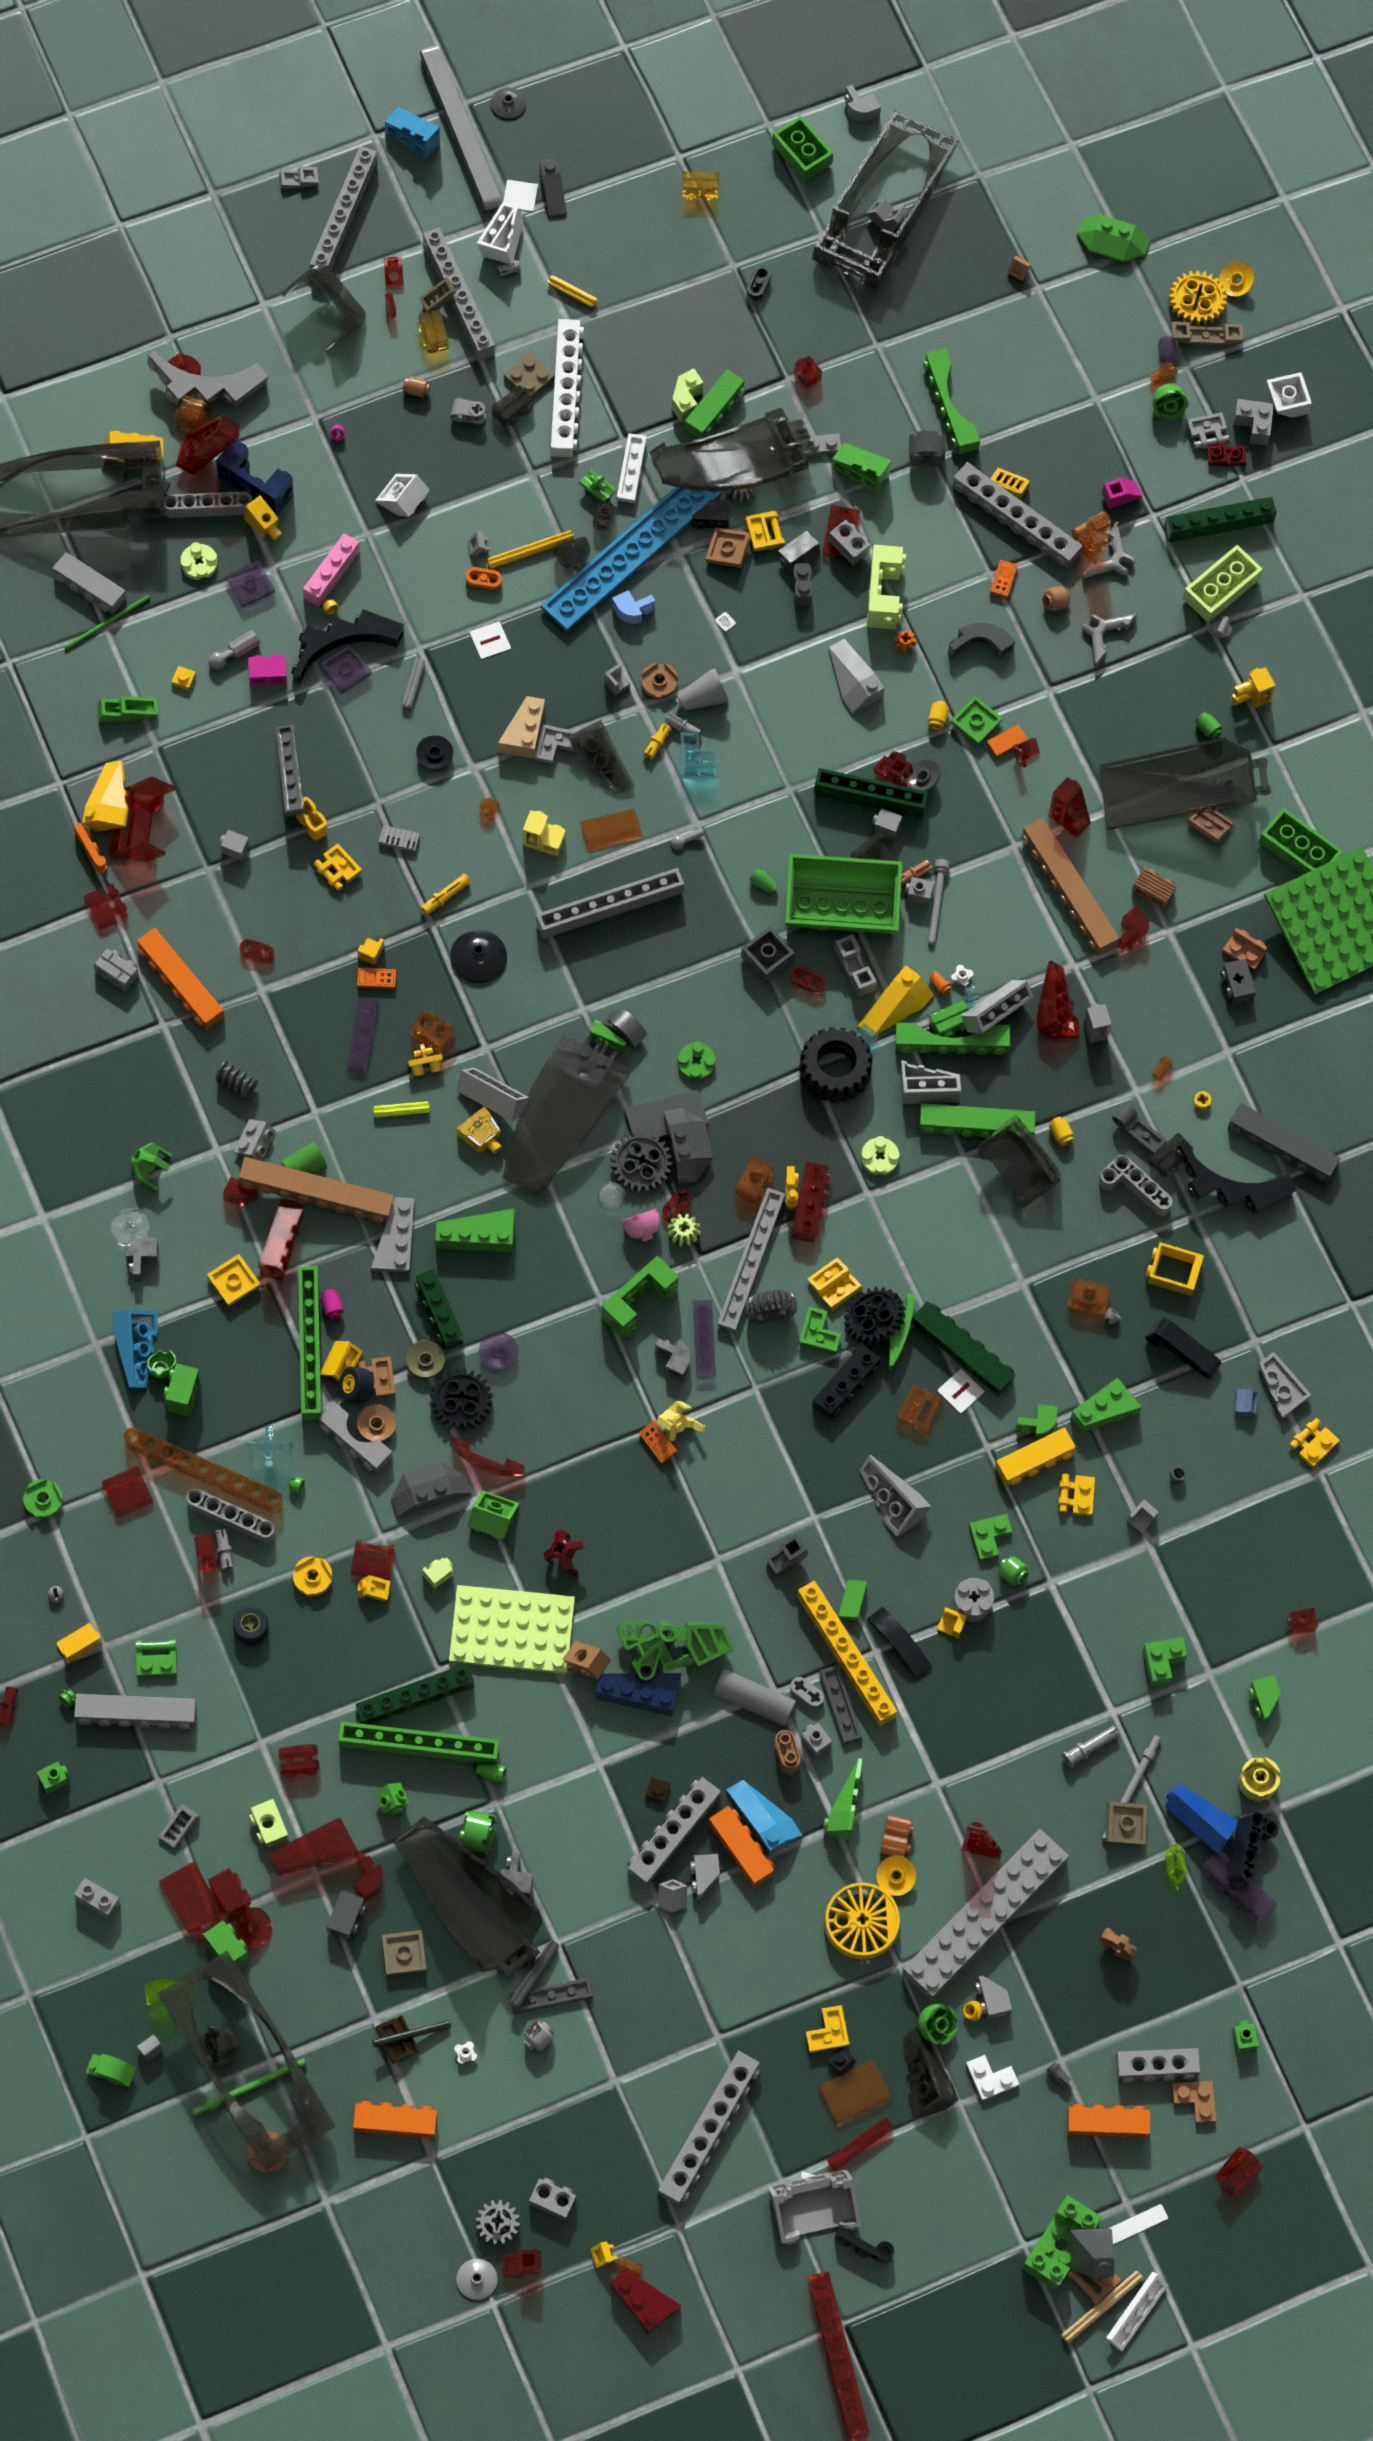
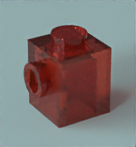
M809 355L795 363L794 374L807 389L821 381L822 370Z

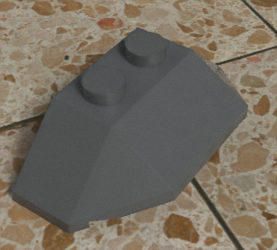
M683 1108L664 1111L678 1184L698 1182L713 1159L706 1121Z
M440 1461L403 1473L391 1501L396 1516L399 1518L471 1495L472 1493L466 1476Z

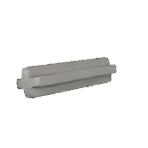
M422 658L415 659L402 702L403 708H412L425 665V660Z

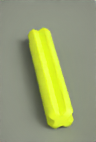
M429 1102L373 1107L374 1117L430 1112Z

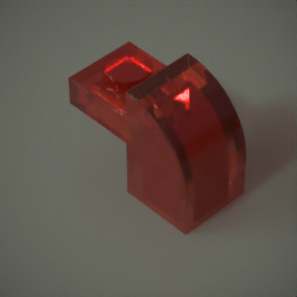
M883 756L873 768L875 774L888 780L891 784L903 786L913 774L912 764L899 756H896L894 760Z
M1135 906L1122 918L1121 925L1128 931L1119 938L1118 947L1122 951L1127 947L1130 949L1137 941L1142 945L1148 934V918Z
M230 1177L223 1191V1200L238 1206L249 1205L259 1197L258 1189H245L237 1184V1179Z
M361 1852L356 1855V1862L364 1874L353 1881V1886L361 1898H364L365 1902L381 1890L384 1876L381 1864L373 1868L375 1864L369 1855L365 1856Z
M539 2249L518 2250V2254L502 2255V2275L504 2277L521 2275L528 2277L542 2273V2257Z

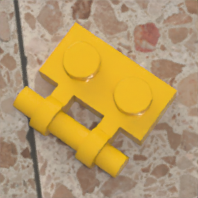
M338 843L323 854L326 862L322 863L318 859L313 864L317 868V872L323 875L328 880V884L331 887H335L337 891L343 888V885L339 882L341 879L349 883L362 873V869ZM333 867L337 873L333 875L329 868Z
M787 1166L785 1198L786 1207L789 1210H794L797 1207L798 1193L796 1192L798 1173H795V1166Z
M1317 1418L1309 1422L1300 1434H1296L1293 1437V1441L1289 1444L1294 1450L1298 1446L1303 1449L1299 1456L1312 1468L1340 1441L1326 1427L1320 1432L1317 1427L1321 1422ZM1311 1434L1314 1439L1308 1444L1305 1439Z
M1062 1474V1481L1059 1482V1488L1061 1489L1060 1498H1058L1059 1512L1067 1513V1507H1073L1072 1515L1092 1517L1095 1477L1076 1475L1075 1483L1069 1481V1474ZM1069 1490L1074 1491L1073 1499L1068 1498Z

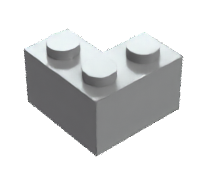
M1243 399L1237 400L1233 425L1251 428L1249 444L1268 446L1274 404Z

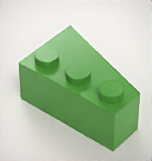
M843 443L832 458L831 468L878 494L889 479L892 460Z
M1116 1378L1075 1408L1070 1419L1084 1433L1114 1421H1121L1123 1418L1139 1415L1142 1406L1122 1382Z

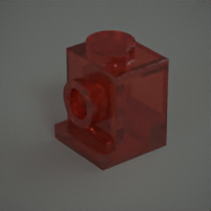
M1314 1607L1290 1612L1287 1618L1288 1629L1292 1630V1635L1316 1631L1318 1623ZM1305 1618V1622H1300L1299 1619Z

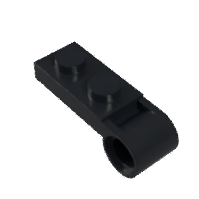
M841 2227L838 2228L834 2237L837 2239V2243L846 2248L848 2246L855 2249L854 2252L863 2258L867 2256L880 2263H888L894 2255V2247L890 2242L883 2241L877 2247H874ZM887 2248L890 2251V2255L883 2257L880 2255L879 2250Z

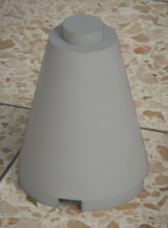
M715 668L710 669L678 693L679 698L676 699L679 708H684L685 711L723 704L729 701Z

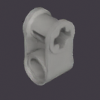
M456 398L453 402L450 418L457 422L482 424L486 420L485 406L481 402Z

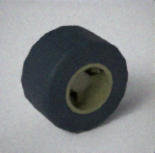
M248 1606L240 1609L235 1614L233 1631L239 1641L252 1645L261 1642L267 1636L269 1630L268 1619L260 1608Z

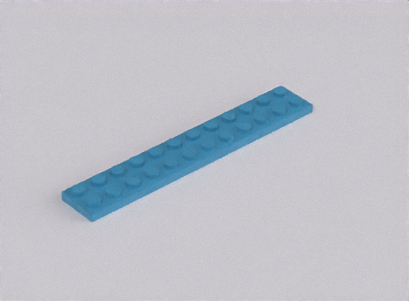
M696 468L541 605V609L568 632L692 522L693 514L710 500H717L721 497L723 491Z

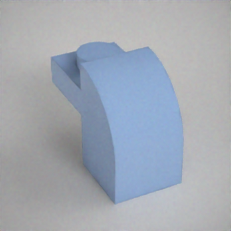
M628 590L612 598V607L622 621L629 624H638L642 622V614L647 615L655 609V599L650 595L635 602Z

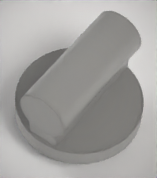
M1223 616L1222 620L1214 624L1213 633L1217 637L1226 638L1230 635L1231 625L1228 623L1229 617Z

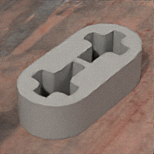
M796 1677L792 1680L790 1690L793 1695L811 1708L816 1709L822 1706L824 1695L818 1688L803 1677ZM800 1683H802V1684H803V1689H804L806 1692H804L802 1689H799V1690L797 1691L795 1684H798V1685H799ZM810 1695H812V1696H814V1697H815L816 1695H818V1696H819V1698H818L819 1702H817V1701L811 1702V1699H812V1698H811Z

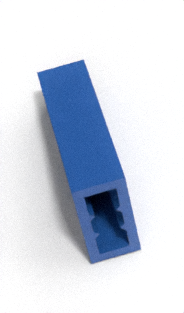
M1180 1783L1176 1789L1171 1788L1166 1796L1169 1800L1165 1807L1216 1853L1220 1854L1234 1834L1238 1820Z

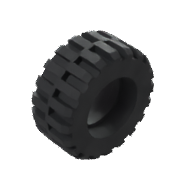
M829 1027V1031L822 1029L818 1031V1035L813 1034L809 1041H806L800 1057L799 1071H801V1080L805 1081V1088L807 1090L812 1089L811 1094L815 1097L817 1095L821 1096L823 1101L831 1099V1103H837V1100L842 1099V1102H846L850 1096L853 1099L857 1097L858 1092H863L866 1084L869 1083L873 1065L870 1047L868 1044H864L865 1039L862 1036L856 1037V1032L853 1030L847 1032L846 1028L840 1027V1030H835V1027ZM828 1053H841L852 1061L854 1068L848 1075L832 1077L820 1069L818 1066L819 1059Z

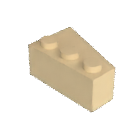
M526 696L498 742L499 753L528 758L535 757L545 710V699Z

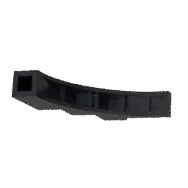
M363 609L361 614L356 616L354 624L335 617L333 623H329L327 631L307 625L305 631L302 630L299 636L301 651L298 657L299 662L294 664L291 671L293 682L301 684L307 669L318 658L340 646L357 642H376L397 648L404 634V624Z
M1187 1140L1176 1146L1178 1158L1181 1161L1183 1160L1186 1165V1173L1189 1177L1193 1178L1187 1185L1189 1186V1194L1196 1201L1214 1191L1217 1192L1216 1197L1219 1203L1223 1204L1224 1207L1245 1197L1246 1207L1248 1210H1252L1254 1214L1297 1191L1289 1174L1261 1183H1244L1227 1179L1204 1166L1195 1157Z

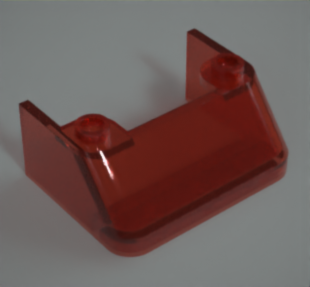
M151 776L124 788L127 794L125 796V803L128 805L126 827L112 829L109 855L114 858L149 862L164 856L166 851L148 843L153 812L163 807L164 795L175 791L176 787Z

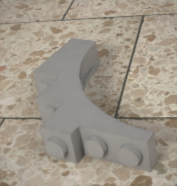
M155 351L148 355L147 360L149 368L159 375L164 385H167L165 391L167 399L171 403L174 402L176 406L194 394L197 402L202 403L205 407L223 395L224 401L235 408L266 385L269 377L257 363L244 371L232 375L208 377L180 370L165 361Z

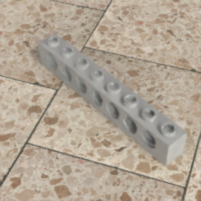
M362 146L359 147L311 259L310 275L325 280L328 279L376 167L377 151Z
M440 227L423 233V245L440 281L448 277L456 290V293L449 300L478 362L495 356L493 339ZM446 285L444 288H445L446 291L448 292V291H450V290H449L448 286Z
M968 462L954 476L952 486H954L956 491L968 496L971 502L979 504L985 512L997 517L1000 523L1008 525L1014 533L1026 538L1029 544L1037 546L1043 554L1052 557L1058 565L1068 569L1080 556L1083 545ZM1042 536H1047L1049 539H1043Z
M738 2050L659 2187L658 2195L677 2206L680 2205L681 2201L686 2202L690 2195L689 2187L691 2184L695 2185L701 2175L698 2173L701 2166L706 2167L711 2158L708 2156L711 2149L715 2150L721 2140L718 2138L721 2131L725 2133L731 2123L728 2121L731 2114L735 2115L741 2105L738 2103L740 2098H745L751 2088L748 2084L751 2079L756 2080L760 2073L758 2061ZM743 2073L746 2079L738 2081L735 2078V2074ZM733 2090L736 2096L734 2098H727L725 2092ZM722 2107L725 2109L726 2114L718 2116L715 2113V2109ZM713 2125L716 2131L714 2133H707L705 2127ZM702 2142L706 2145V2148L703 2151H698L695 2148V2144ZM693 2160L696 2166L694 2168H687L685 2162ZM682 2177L686 2183L683 2186H678L674 2180Z

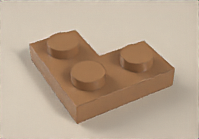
M1213 2081L1172 2083L1173 2105L1194 2104L1195 2124L1216 2122Z

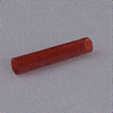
M884 2117L827 2159L830 2167L836 2171L894 2129L891 2122Z

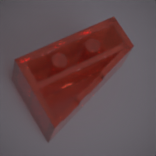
M1067 777L1053 792L1048 816L1076 838L1091 824L1080 784Z

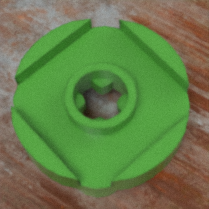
M696 1041L681 1049L678 1055V1069L684 1077L691 1080L692 1078L703 1080L709 1077L714 1070L715 1055L707 1045ZM693 1058L701 1059V1064H692Z
M38 1479L30 1483L26 1488L23 1502L28 1513L33 1515L34 1518L45 1519L54 1516L62 1508L63 1495L56 1483L47 1481V1479ZM40 1495L48 1496L47 1502H39Z

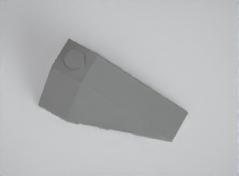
M872 1455L868 1456L860 1468V1472L868 1489L873 1492L877 1500L875 1504L877 1507H880L884 1515L883 1520L897 1537H900L921 1522L931 1506L916 1490Z

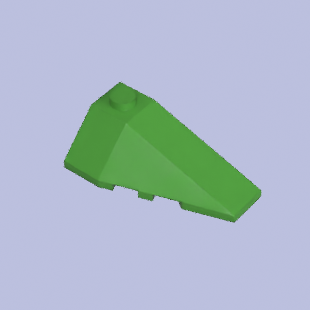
M858 1758L832 1807L829 1818L824 1820L823 1830H827L826 1837L850 1840L862 1759Z

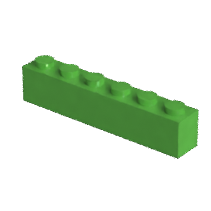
M921 1103L919 1131L925 1134L942 1133L947 1136L961 1134L964 1137L977 1135L982 1138L999 1137L1003 1140L1018 1138L1020 1141L1033 1140L1035 1111Z

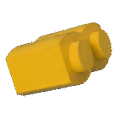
M304 797L305 814L296 815V818L300 824L306 827L308 835L317 841L327 835V822L324 816L316 811L313 801L308 797Z

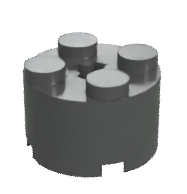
M919 431L916 436L911 434L909 436V459L912 461V465L922 466L923 463H931V466H941V462L945 460V435L939 436L936 431Z

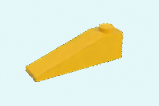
M122 761L105 764L85 805L82 823L95 832L126 827L128 805L125 803V796L127 794L123 787L125 777Z

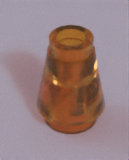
M1170 361L1169 363L1165 362L1149 377L1152 383L1156 385L1175 378V375L1178 373Z

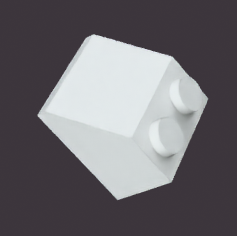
M1301 372L1266 381L1278 414L1291 418L1310 414L1312 402Z
M395 474L375 501L397 516L409 517L415 512V508L426 498V494L430 489L418 475Z

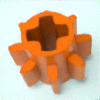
M907 629L904 632L898 631V637H895L893 642L897 644L896 650L902 651L903 654L907 651L912 652L913 646H916L917 640L914 639L915 634H911Z

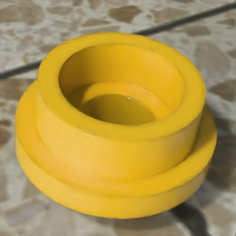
M969 2001L963 2008V2014L968 2020L977 2021L982 2016V2006L978 2001Z

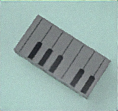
M383 825L379 844L415 853L420 833Z

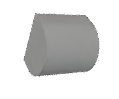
M154 2035L137 2046L146 2062L163 2051L161 2043Z

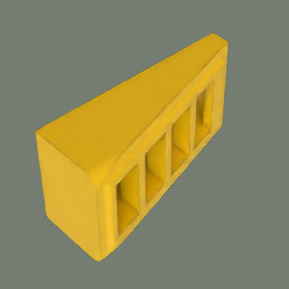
M997 468L991 477V480L1019 500L1030 484L1029 480ZM1001 475L1002 478L1000 479V481H996L998 476ZM1005 478L1008 479V481L1006 482V484L1003 483V481L1005 480Z

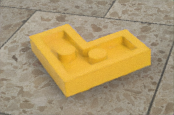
M842 2005L823 2008L821 2011L825 2028L806 2032L809 2053L849 2046Z

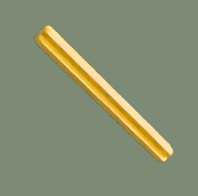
M567 531L487 559V563L492 569L574 541L573 532Z

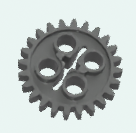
M635 1131L634 1137L628 1133L627 1140L621 1138V1144H615L617 1150H612L611 1154L616 1157L610 1158V1161L615 1164H612L610 1168L616 1169L613 1176H619L618 1183L624 1181L623 1188L630 1185L631 1192L635 1187L638 1193H640L641 1188H644V1191L647 1193L649 1187L654 1191L656 1189L655 1184L661 1187V1180H667L665 1174H670L671 1172L667 1167H672V1163L668 1161L672 1158V1155H666L670 1149L663 1148L665 1141L659 1143V1136L652 1139V1133L647 1137L645 1136V1131L642 1132L641 1136ZM634 1146L638 1147L640 1149V1153L634 1154L631 1152L630 1148ZM650 1153L657 1154L658 1159L651 1160L648 1155ZM640 1159L644 1160L642 1165H639ZM631 1164L634 1170L627 1171L624 1165ZM648 1170L652 1173V1176L649 1178L644 1177L642 1172Z

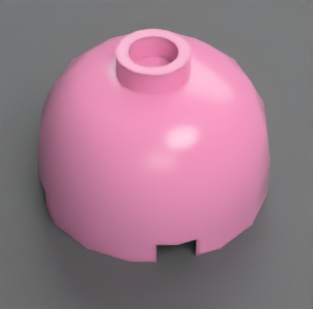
M656 1208L624 1219L621 1222L624 1230L631 1238H642L644 1242L653 1238L652 1234L659 1230L661 1220Z

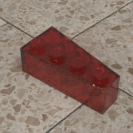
M221 415L185 434L175 466L194 476L232 443L237 441L241 425Z
M340 1817L268 1853L269 1860L278 1876L359 1857L358 1850Z

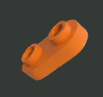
M472 567L466 572V582L472 587L496 590L502 585V576L495 570Z

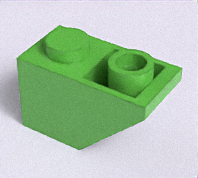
M1275 1675L1252 1681L1248 1689L1251 1700H1254L1256 1704V1716L1261 1718L1262 1723H1265L1269 1718L1281 1694Z

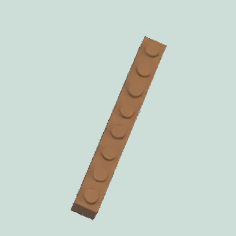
M1041 818L1024 827L1022 833L1024 844L1029 845L1033 858L1041 864L1040 867L1043 874L1048 875L1052 888L1060 894L1062 904L1064 906L1067 905L1071 918L1079 924L1081 934L1083 936L1086 935L1091 950L1096 951L1100 955L1118 946V935L1045 820Z
M244 1157L237 1183L245 1189L254 1188L265 1194L274 1193L284 1199L293 1198L297 1199L300 1203L316 1204L319 1208H332L338 1213H351L355 1217L370 1218L377 1223L387 1222L394 1196Z

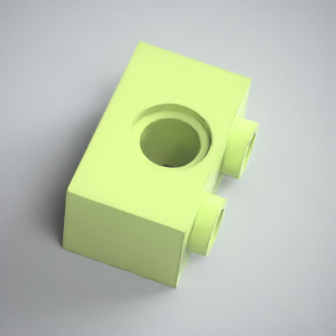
M274 1799L251 1808L252 1814L249 1817L252 1825H257L259 1832L256 1834L260 1844L264 1843L267 1849L289 1840ZM265 1821L273 1822L271 1828H264L262 1825Z

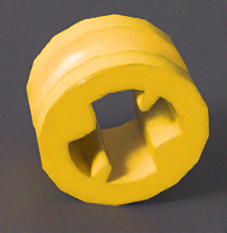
M1205 1091L1198 1092L1194 1097L1195 1107L1199 1110L1208 1109L1211 1105L1210 1094ZM1200 1097H1203L1204 1100H1207L1205 1101V1104H1202L1200 1102Z

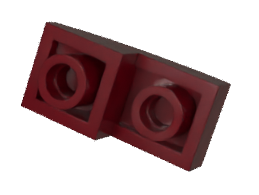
M1226 444L1208 446V462L1211 465L1218 466L1246 465L1245 446L1228 448Z

